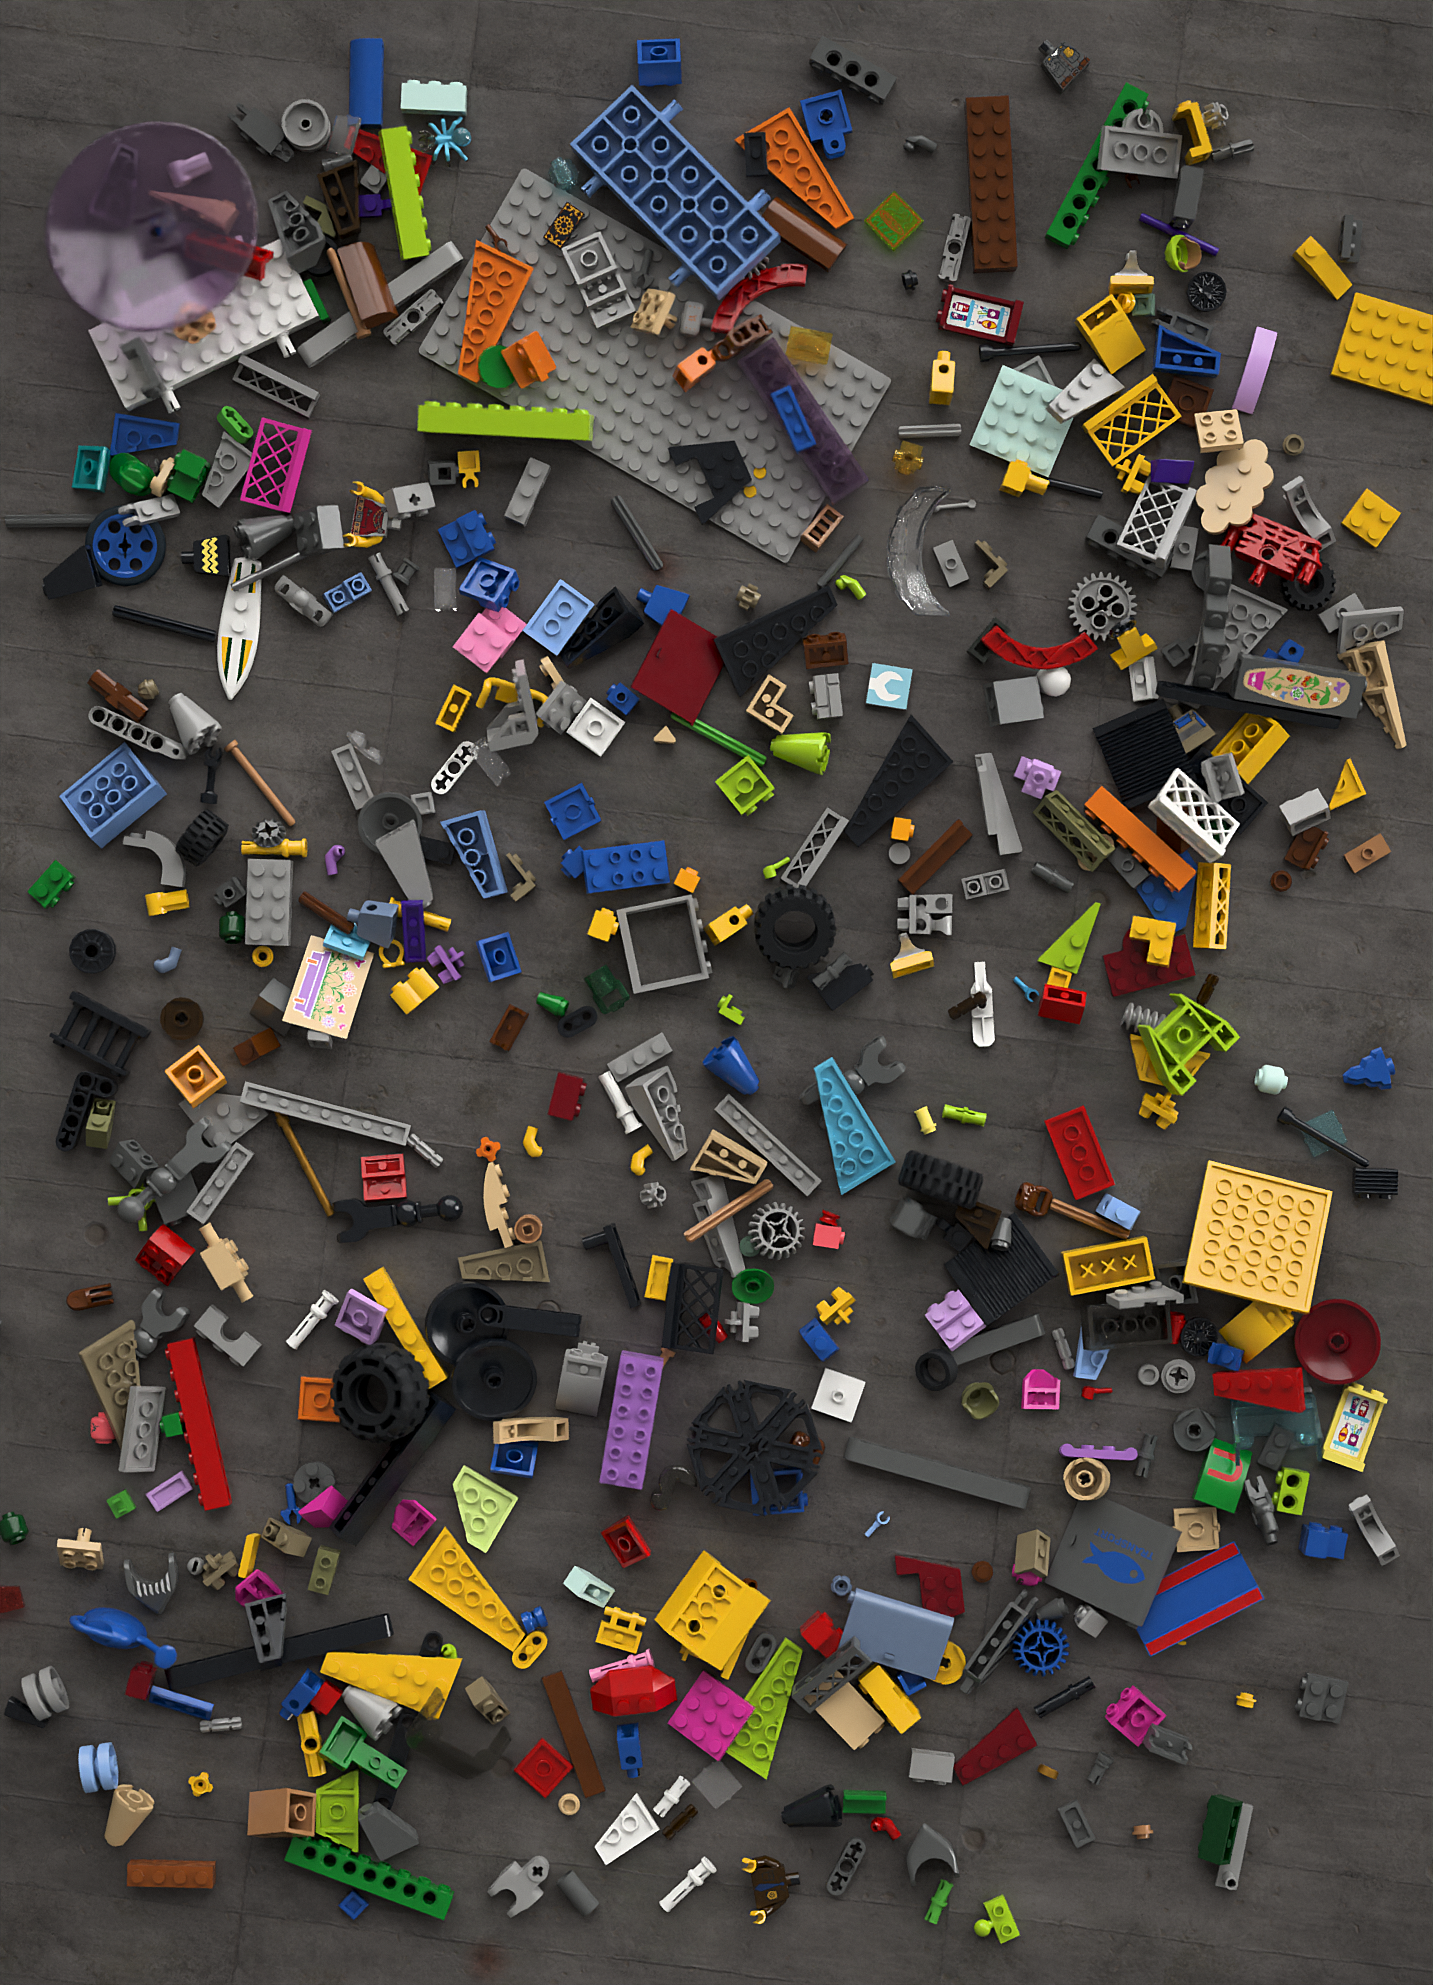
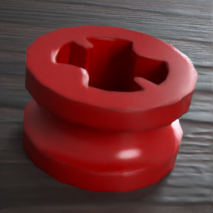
M822 1210L823 1216L819 1220L837 1226L836 1220L840 1219V1216Z

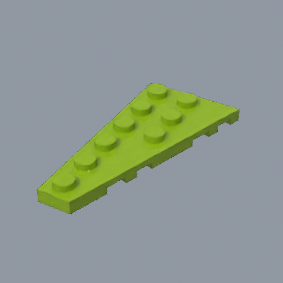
M786 1637L744 1697L756 1709L726 1751V1753L766 1780L803 1652L801 1647Z

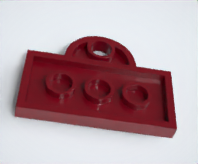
M1131 928L1127 930L1123 937L1121 951L1102 955L1113 997L1196 975L1185 934L1174 937L1168 968L1147 964L1150 943L1131 940L1129 937Z

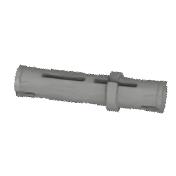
M381 553L369 557L368 560L377 574L375 577L377 580H380L397 616L407 612L409 608L391 576V569L387 568L381 557Z

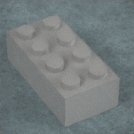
M248 859L245 944L291 946L292 860Z

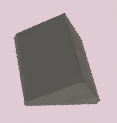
M272 978L258 996L250 1014L283 1036H286L293 1024L282 1020L292 990L275 978Z
M1187 1258L1154 1265L1157 1281L1184 1295V1303L1165 1300V1305L1162 1306L1198 1302L1195 1286L1182 1283Z

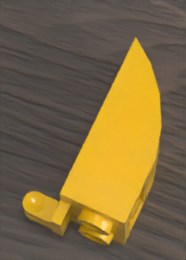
M1254 1301L1218 1332L1230 1346L1244 1350L1242 1360L1247 1364L1293 1326L1294 1322L1292 1320L1294 1317L1291 1314V1310Z

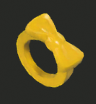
M393 939L391 943L397 945L400 950V954L394 963H390L384 957V947L380 946L379 956L384 962L383 968L405 965V962L402 961L404 948L399 941Z

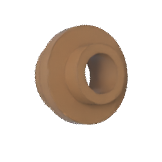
M1150 1825L1133 1826L1134 1832H1132V1835H1136L1137 1839L1150 1838L1149 1834H1153Z

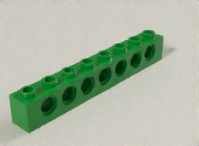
M1126 82L1103 126H1122L1123 120L1127 116L1123 111L1125 106L1132 107L1133 111L1135 109H1143L1144 113L1149 104L1146 100L1149 94ZM1101 131L1045 236L1046 239L1065 249H1068L1070 244L1075 245L1080 235L1076 233L1079 226H1085L1090 216L1086 214L1089 207H1095L1100 197L1096 195L1099 188L1104 189L1109 180V177L1106 176L1108 171L1098 172L1093 168V164L1098 162ZM1086 181L1091 182L1094 185V189L1091 191L1086 190L1083 187V183ZM1076 200L1082 201L1084 208L1076 209L1073 206V202ZM1065 219L1072 220L1074 227L1066 228L1063 225V221Z
M311 1837L292 1838L284 1861L436 1918L445 1919L454 1895V1891L448 1885L441 1883L439 1885L433 1884L427 1877L419 1876L417 1878L412 1876L408 1870L393 1869L387 1862L380 1861L377 1863L372 1861V1858L368 1855H356L351 1853L352 1850L349 1848L332 1846V1843L325 1839L316 1840ZM312 1847L315 1849L316 1854L309 1856L306 1854L305 1849ZM333 1855L336 1858V1862L328 1863L325 1860V1856ZM352 1862L355 1864L356 1869L349 1871L346 1869L345 1864ZM373 1870L376 1876L368 1878L365 1875V1871ZM385 1878H394L396 1884L393 1886L387 1885ZM406 1885H413L416 1891L408 1893L404 1887ZM432 1892L436 1898L429 1901L425 1898L424 1894Z

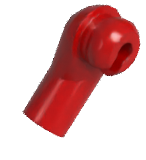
M876 1817L872 1820L870 1825L872 1831H887L892 1840L901 1836V1833L891 1819Z

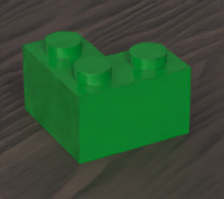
M183 449L181 453H177L173 461L176 473L170 476L167 486L170 493L193 504L212 465L207 460Z

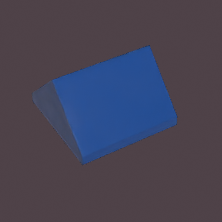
M509 932L476 941L488 982L522 972Z
M517 1441L495 1444L490 1472L533 1478L538 1442Z

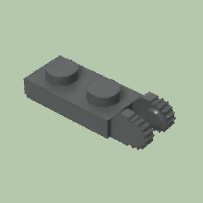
M1163 307L1157 308L1156 312L1170 317L1171 321L1167 324L1159 319H1153L1152 325L1156 327L1161 325L1165 329L1181 334L1189 340L1207 346L1214 329L1213 326L1177 311L1173 312Z

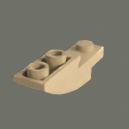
M494 1161L488 1163L485 1174L484 1209L489 1230L498 1228L503 1244L507 1248L514 1245L513 1240L516 1239L513 1228H508L506 1220L509 1219L506 1208H501L500 1204L506 1203L508 1201L507 1197L510 1194L506 1184L502 1185L500 1177L503 1174L499 1164L495 1165Z

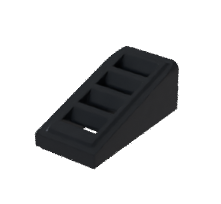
M11 1696L4 1712L5 1716L40 1728H45L49 1720L47 1718L39 1721L28 1705L16 1697Z

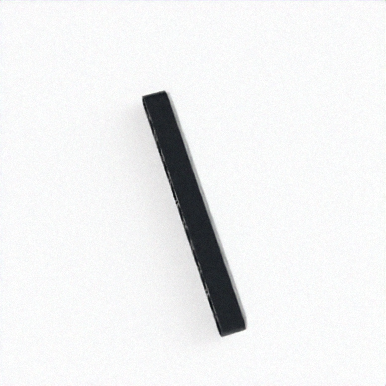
M389 1613L380 1614L284 1638L282 1663L394 1635ZM251 1646L171 1666L164 1669L169 1691L258 1670L260 1667L255 1647Z

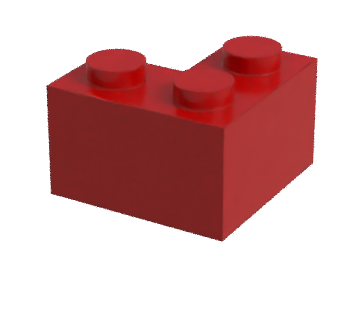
M819 1610L800 1626L801 1635L815 1650L818 1649L825 1658H828L837 1650L843 1630L840 1627L836 1629L833 1626L832 1618L826 1612L821 1613Z

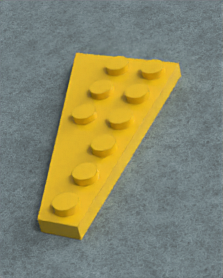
M445 1526L408 1580L514 1652L526 1633Z
M331 1651L327 1652L320 1672L439 1719L463 1658L452 1659Z

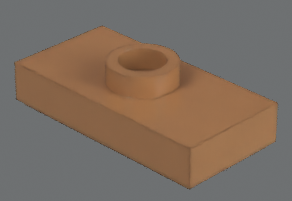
M1381 833L1343 856L1352 872L1356 873L1390 853L1391 850Z

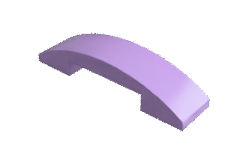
M1256 327L1250 353L1232 409L1253 414L1270 363L1277 332Z

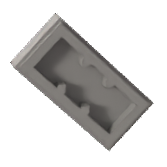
M1182 527L1173 547L1172 554L1174 555L1171 559L1170 568L1192 570L1199 528Z
M953 540L933 548L949 588L969 580Z
M1353 593L1317 616L1326 631L1330 633L1339 628L1341 612L1365 609L1357 595Z

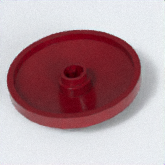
M1345 1299L1322 1301L1311 1307L1309 1313L1304 1314L1298 1323L1295 1332L1296 1354L1305 1370L1316 1379L1329 1384H1348L1365 1376L1375 1365L1381 1350L1380 1330L1373 1316L1361 1305Z

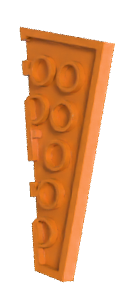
M790 107L746 132H765L768 171L830 226L837 230L854 219L853 214ZM743 134L734 139V142L745 150Z
M476 240L458 375L478 384L481 379L477 370L479 356L486 348L498 344L534 268Z

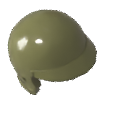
M975 1382L963 1390L961 1405L972 1418L981 1420L989 1417L997 1410L999 1399L991 1384Z

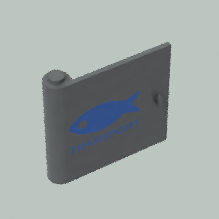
M1105 1497L1093 1501L1079 1500L1050 1567L1048 1576L1045 1579V1583L1126 1620V1625L1137 1629L1138 1626L1142 1627L1182 1531L1167 1524L1159 1523Z

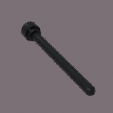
M1079 342L1003 348H993V346L985 344L979 345L980 362H989L990 359L999 356L1078 351L1081 349V344Z
M1285 1106L1278 1115L1276 1121L1283 1125L1291 1124L1362 1167L1369 1166V1161L1366 1158L1299 1120L1292 1113L1293 1110Z

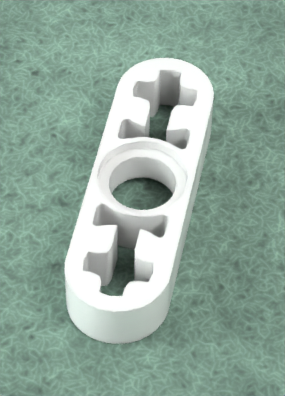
M466 741L461 743L431 782L434 792L437 794L447 793L477 755V748L472 742ZM464 746L467 748L472 746V756L466 755L463 759L467 761L465 765L455 758L457 754L460 757L463 755L464 751L462 748ZM451 762H458L460 764V771L457 774L449 772L448 766ZM443 771L448 776L454 778L452 782L447 779L445 782L446 789H436L438 786L436 781H442L445 778L442 775Z

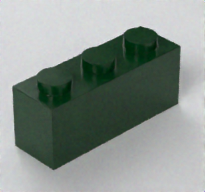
M1222 1794L1211 1795L1207 1803V1816L1202 1826V1840L1198 1845V1858L1217 1865L1230 1864L1243 1801Z

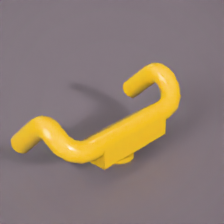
M494 677L485 679L476 706L484 708L492 686L497 687L495 700L505 703L517 702L518 694L515 684ZM530 689L532 700H539L543 704L548 698L545 694ZM538 717L537 725L542 728L544 726L543 720Z

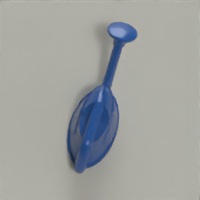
M102 1607L89 1610L84 1616L73 1615L69 1618V1622L75 1630L87 1634L99 1644L119 1649H130L140 1645L145 1646L155 1653L154 1661L160 1668H168L176 1660L177 1654L173 1647L169 1645L158 1647L147 1638V1631L144 1625L136 1617L124 1611Z

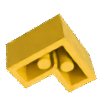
M1133 916L1129 937L1131 940L1150 943L1147 964L1169 967L1176 923Z

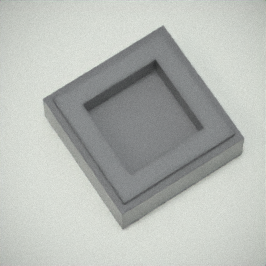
M432 792L411 795V800L416 804L421 815L435 813Z

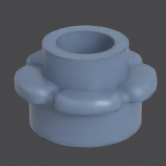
M838 1575L833 1578L831 1590L838 1596H845L851 1591L852 1585L847 1576Z

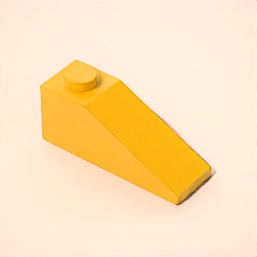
M1310 236L1292 255L1336 300L1352 286V283L1334 260L1313 237Z

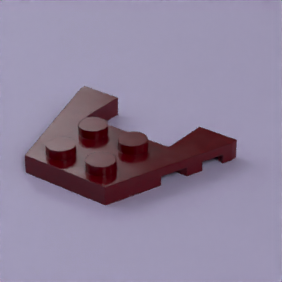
M894 1555L897 1575L919 1573L922 1608L950 1617L965 1612L960 1568L922 1561L916 1558H908L902 1555Z

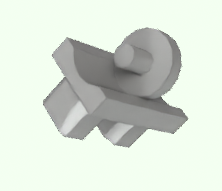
M737 1302L736 1311H731V1319H724V1324L730 1325V1332L735 1333V1340L749 1342V1339L758 1338V1326H749L750 1318H758L759 1307L746 1302Z

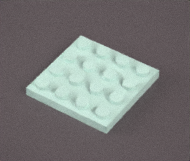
M1003 365L970 445L1009 462H1015L1016 459L1028 463L1027 467H1030L1031 471L1049 477L1073 418L1060 424L1045 409L1063 390Z

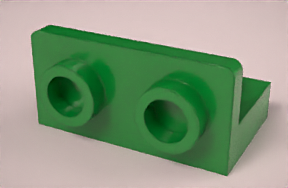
M55 860L27 892L42 904L43 908H53L60 901L59 895L63 891L67 892L72 888L75 876L59 861Z

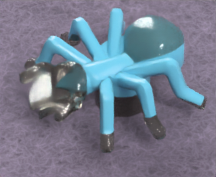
M442 114V134L433 123L427 120L426 124L437 134L436 137L429 134L426 130L419 131V134H427L418 139L419 142H425L419 145L421 148L428 147L427 149H422L421 153L429 152L435 144H438L433 155L432 165H435L442 146L445 148L448 167H451L449 150H456L464 161H468V158L458 146L465 147L469 145L471 134L462 127L454 130L456 125L462 121L463 116H459L452 123L450 129L446 130L445 115Z

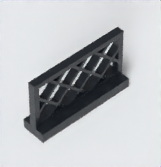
M681 1262L671 1263L661 1348L714 1354L724 1269ZM687 1269L694 1270L698 1275V1278L692 1283L686 1278ZM710 1272L717 1273L716 1282L712 1286L704 1278ZM701 1280L707 1290L699 1296L693 1286ZM690 1289L696 1299L688 1305L684 1299V1293ZM710 1292L714 1297V1303L707 1307L702 1297ZM699 1301L705 1311L696 1316L690 1307ZM685 1311H688L694 1319L688 1325H685L681 1320L682 1314ZM706 1313L712 1319L711 1325L707 1328L699 1320ZM696 1322L703 1332L694 1338L688 1328ZM685 1331L691 1341L687 1345H679V1336ZM704 1334L709 1339L708 1349L702 1348L697 1342Z

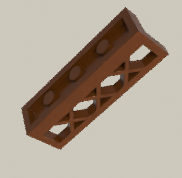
M959 819L956 820L898 881L913 895L973 834Z

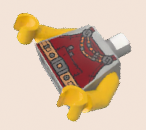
M353 481L352 483L357 484L358 489L357 491L350 490V493L356 494L357 499L351 534L342 535L349 540V543H345L344 547L368 548L380 543L383 538H387L388 529L400 531L402 520H398V517L389 518L384 497L377 491L364 486L361 482Z

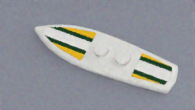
M245 557L235 558L233 561L218 631V669L222 686L229 700L234 698L248 677L253 665L259 637L262 579L235 592L230 585L262 569L260 561H253L251 558Z

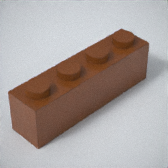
M131 1859L127 1865V1886L213 1888L216 1882V1861Z

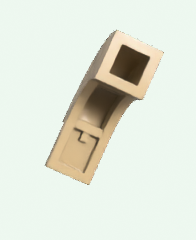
M522 1417L493 1422L494 1444L517 1441L556 1442L568 1440V1418Z

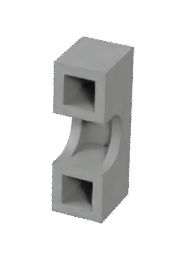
M530 457L506 510L505 519L523 527L526 526L540 489L543 488L551 470L550 465Z
M212 1304L194 1325L197 1328L196 1332L202 1338L206 1339L208 1337L214 1342L212 1345L218 1351H225L229 1354V1359L235 1365L239 1366L241 1364L245 1366L262 1344L246 1331L237 1340L226 1338L223 1333V1325L229 1317Z

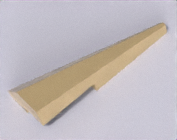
M1385 641L1365 643L1362 646L1346 650L1347 652L1338 653L1339 660H1343L1349 669L1348 671L1361 673L1366 677L1367 689L1362 694L1363 698L1376 717L1379 716L1384 724L1383 729L1391 735L1396 743L1395 748L1405 747L1406 740Z

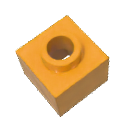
M894 817L890 839L907 842L909 837H913L914 825H911V820Z
M689 867L686 870L681 868L674 884L693 893L700 877L697 876V871Z

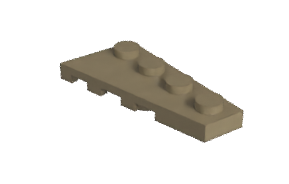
M542 1240L458 1257L462 1279L550 1282Z

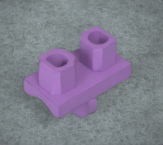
M441 945L434 948L435 951L427 959L432 967L441 962L447 967V969L438 974L443 984L454 979L455 981L460 979L462 976L453 962L455 961L459 968L465 965L461 960L465 953L461 951L457 954L452 947L448 950L452 958H449Z

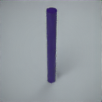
M1142 213L1139 221L1171 236L1179 234L1198 243L1201 250L1213 256H1216L1219 248L1173 228L1145 213Z

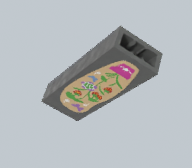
M1238 653L1229 695L1239 700L1357 719L1358 713L1362 710L1361 698L1367 689V680L1364 675L1357 672Z

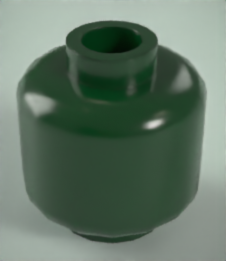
M236 911L226 912V915L219 919V937L227 944L241 943L242 939L245 938L246 919Z
M14 1512L4 1514L2 1516L3 1519L0 1521L2 1540L10 1545L25 1541L29 1530L23 1515H15Z

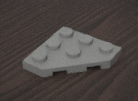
M214 1093L194 1109L185 1099L179 1103L180 1107L194 1124L204 1117L209 1120V1127L204 1131L203 1136L213 1148L225 1141L230 1144L234 1143L269 1115L265 1109L240 1103L241 1096Z

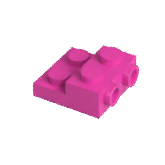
M1132 1685L1121 1692V1698L1116 1704L1113 1703L1108 1706L1107 1714L1104 1717L1139 1747L1151 1723L1159 1725L1167 1715Z

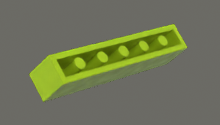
M406 126L382 129L378 134L401 261L427 257L429 251H431V243L429 238L426 239L427 220L426 217H422L421 209L424 208L422 196L418 195L417 187H420V180L418 174H415L413 167L416 166L415 154L411 153L410 144H412L411 132L407 131Z

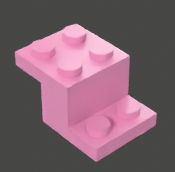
M502 607L499 612L485 608L482 614L478 613L454 644L453 648L485 673H488L499 658L502 659L527 624L507 608Z

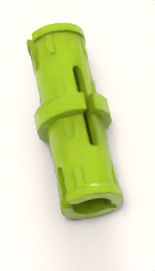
M945 1104L942 1114L943 1118L954 1119L962 1124L966 1122L982 1127L985 1125L987 1116L986 1113L968 1110L967 1107L958 1108Z

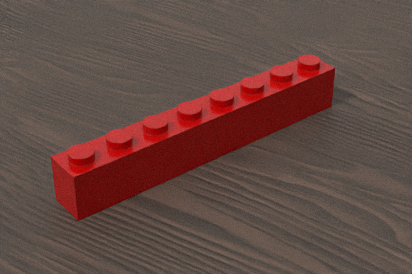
M195 1337L170 1342L167 1344L168 1348H165L167 1361L171 1360L172 1364L170 1376L172 1382L175 1381L177 1390H174L176 1401L180 1402L182 1408L179 1411L181 1423H185L187 1430L184 1431V1438L186 1444H190L191 1448L189 1460L191 1465L194 1464L196 1473H193L195 1485H199L201 1492L198 1494L200 1506H204L205 1511L229 1506L232 1503V1498Z

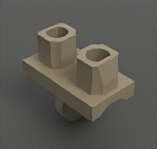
M231 1550L224 1556L220 1553L215 1557L210 1553L207 1554L205 1557L208 1562L203 1565L205 1571L201 1576L206 1587L211 1585L214 1589L219 1590L225 1584V1580L221 1575L227 1571L231 1577H235L239 1573L240 1566L236 1561L235 1554Z

